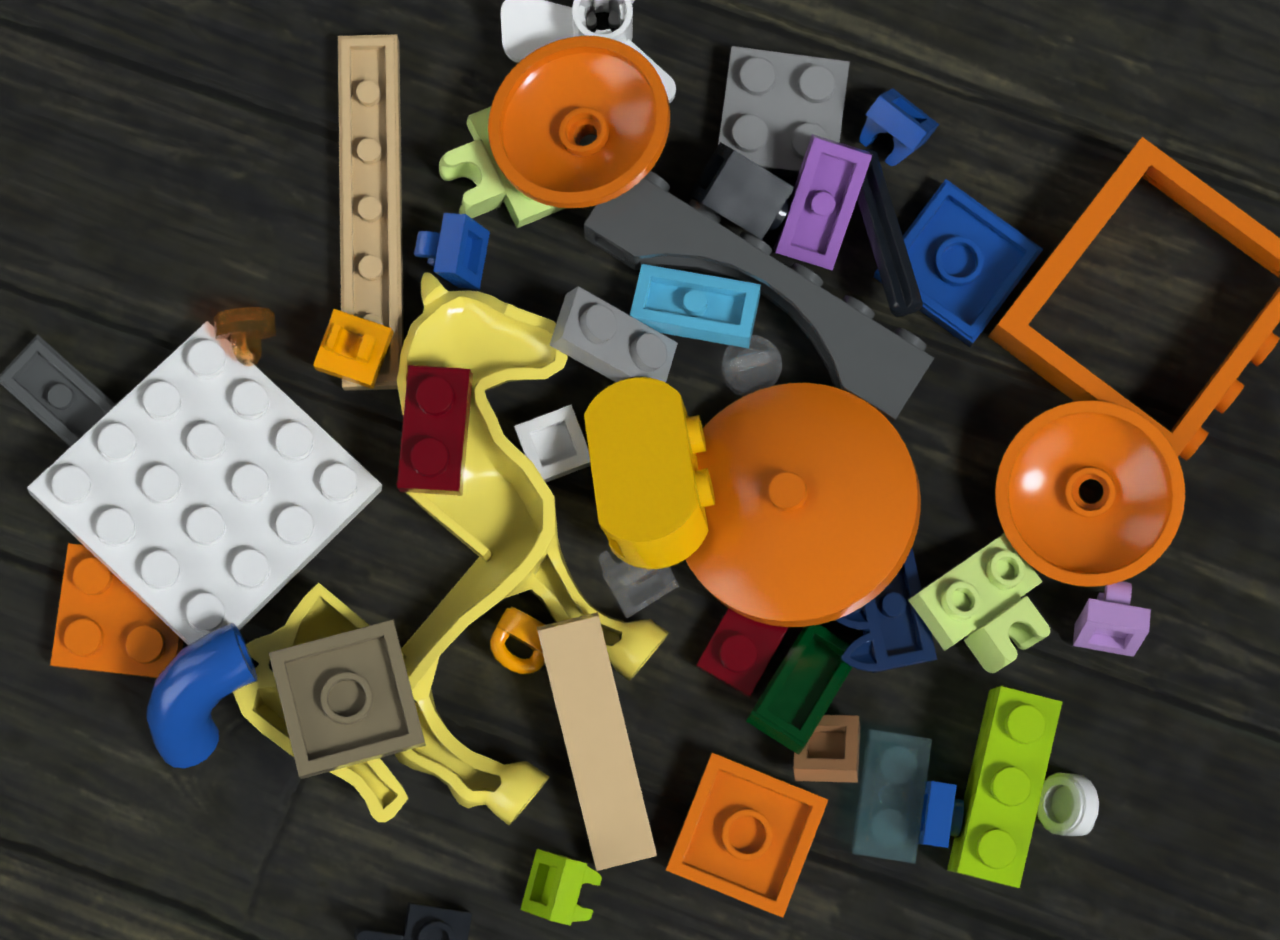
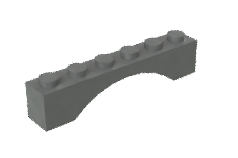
M649 171L637 185L626 193L595 206L584 223L585 239L633 270H640L641 264L666 268L700 270L729 279L761 284L760 294L787 313L811 340L828 369L833 386L865 400L881 412L891 424L894 423L934 360V357L924 352L927 346L916 335L899 327H896L893 332L873 320L875 313L863 302L848 295H845L842 300L821 288L823 280L813 271L797 263H793L789 268L770 256L772 249L763 240L745 231H742L738 236L719 224L721 217L714 210L693 199L690 200L689 204H686L668 192L670 189L669 184L652 171Z

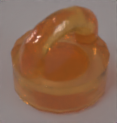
M235 308L218 312L213 317L215 339H227L231 342L236 359L244 366L256 365L262 355L261 339L274 337L277 334L275 313L268 308Z

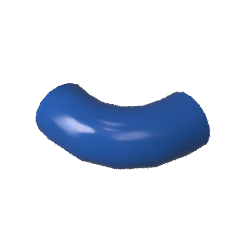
M233 622L208 633L183 648L155 680L147 706V721L156 749L165 763L172 767L188 768L196 766L214 752L219 741V730L212 719V709L222 698L257 681L256 669L239 629Z

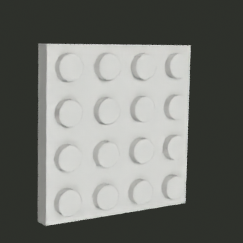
M206 321L34 480L27 489L36 501L187 645H190L208 633L232 622L240 631L382 491V484L217 329Z

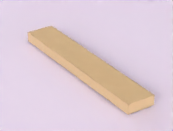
M397 34L338 36L341 311L390 327L394 332L374 389L342 379V388L344 391L398 389L397 376L404 342L399 39Z

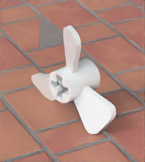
M505 0L501 7L502 44L505 54L512 61L519 63L535 50L565 38L575 36L610 38L622 42L641 53L659 74L667 92L669 103L675 97L676 85L674 80L632 42V3L635 0H574L573 7L545 0ZM599 12L610 13L608 18L609 26L614 29L618 28L613 32L611 29H596L595 33L590 31L597 25L595 13Z

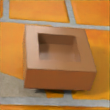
M824 715L801 753L798 755L794 752L793 770L795 781L858 783L859 716Z

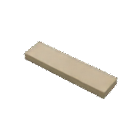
M598 612L537 627L596 871L657 856Z

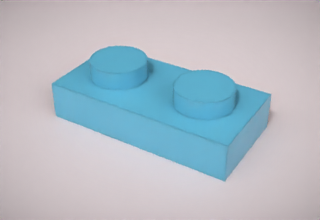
M641 264L630 316L663 334L749 349L760 299L761 284Z

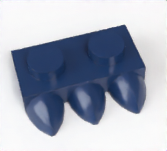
M912 548L898 574L878 596L851 614L835 620L846 627L863 630V636L852 642L841 656V660L849 666L877 673L937 660L932 633L909 602L910 598L922 590Z

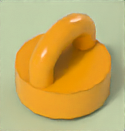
M512 606L511 608H506L490 639V649L495 659L508 670L519 674H531L539 671L545 664L537 627L545 624ZM509 635L534 649L535 651L532 656L522 659L512 654L505 645Z

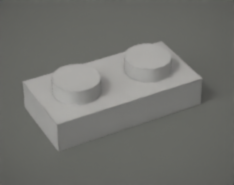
M579 286L565 295L550 342L551 347L615 382L635 377H647L665 383L678 344Z

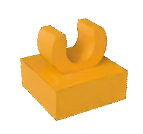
M333 309L313 366L317 371L374 389L394 332L390 327Z

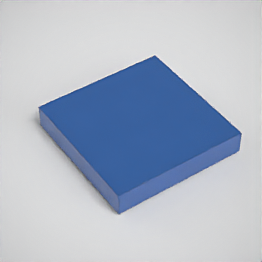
M945 179L903 235L923 302L922 308L919 311L969 347L972 346L1043 250V248L947 179ZM877 269L873 277L882 283Z

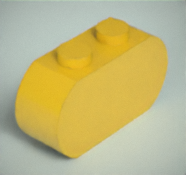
M635 377L616 382L602 390L591 401L584 413L598 522L609 541L612 552L625 563L643 569L670 567L682 562L700 547L709 531L705 507L715 505L714 491L708 468L699 470L696 453L706 451L699 415L688 417L680 393L663 381L647 377Z

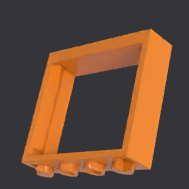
M1141 137L988 337L1074 402L1085 400L1106 401L1122 405L1141 414L1160 429L1174 448L1177 457L1180 456L1187 461L1209 434L1201 426L1211 412L1215 409L1221 414L1224 413L1245 385L1238 381L1237 378L1247 364L1251 362L1258 367L1280 340V337L1272 332L1280 322V287L1171 431L1028 325L1141 177L1280 279V238L1144 137Z

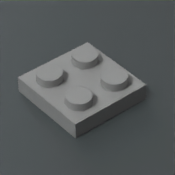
M732 46L719 143L722 142L774 175L797 178L812 134L840 142L850 62Z

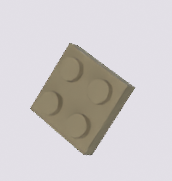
M393 620L269 652L298 775L301 779L426 746Z

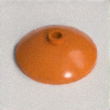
M575 36L549 43L526 56L510 71L501 83L489 114L488 134L491 151L507 180L525 196L542 204L558 208H584L599 205L629 191L654 167L667 141L670 128V105L667 92L659 74L652 64L632 47L622 42L599 36ZM590 134L597 135L596 140L586 146L579 145L584 136Z
M1085 400L1070 402L1056 406L1035 417L1019 431L1009 444L1000 463L996 479L997 512L1001 526L1012 547L1030 566L1054 580L1076 586L1094 587L1111 585L1125 581L1146 570L1156 562L1171 544L1181 523L1185 505L1183 471L1176 452L1165 435L1141 414L1122 405L1106 401ZM1093 479L1102 485L1103 496L1100 500L1088 502L1081 497L1080 485L1084 481Z

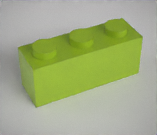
M1003 686L989 690L964 795L962 828L959 837L954 838L947 871L1009 887L1020 888L1062 701Z

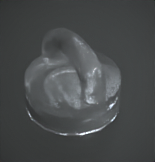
M752 335L749 349L731 345L726 348L721 363L722 377L727 387L740 396H746L757 390L777 384L782 371L781 354L777 347L768 339Z

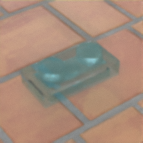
M868 730L851 854L916 863L932 739Z

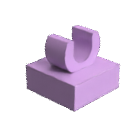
M1122 581L1105 585L1104 593L1099 592L1097 599L1089 598L1079 615L1074 627L1073 646L1134 657L1149 633L1151 609L1130 606L1131 583Z

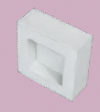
M572 405L514 426L524 455L533 462L545 482L591 466L589 449Z

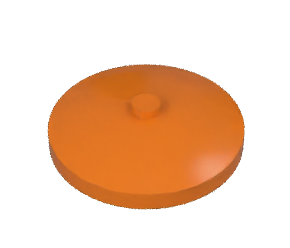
M787 383L760 389L743 396L720 411L704 426L706 451L696 453L699 470L708 468L714 491L715 505L705 507L709 531L700 547L685 560L700 583L718 601L734 612L757 622L782 627H806L834 621L851 614L878 596L890 584L902 568L914 544L921 513V495L917 472L909 451L898 431L881 412L858 396L836 387L815 383Z

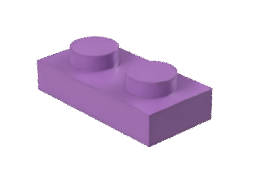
M811 135L790 197L791 205L789 212L781 224L774 245L775 253L833 270L872 158L870 152L821 136Z

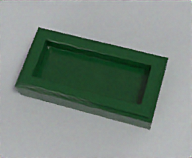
M820 624L803 627L746 719V722L799 755L852 669L851 666L841 660L842 654L850 643Z

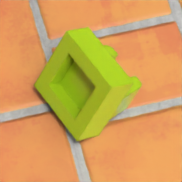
M537 849L520 910L571 926L572 922L588 921L592 917L593 910L577 904L580 890L584 883L600 886L602 877L598 872L588 867V863Z

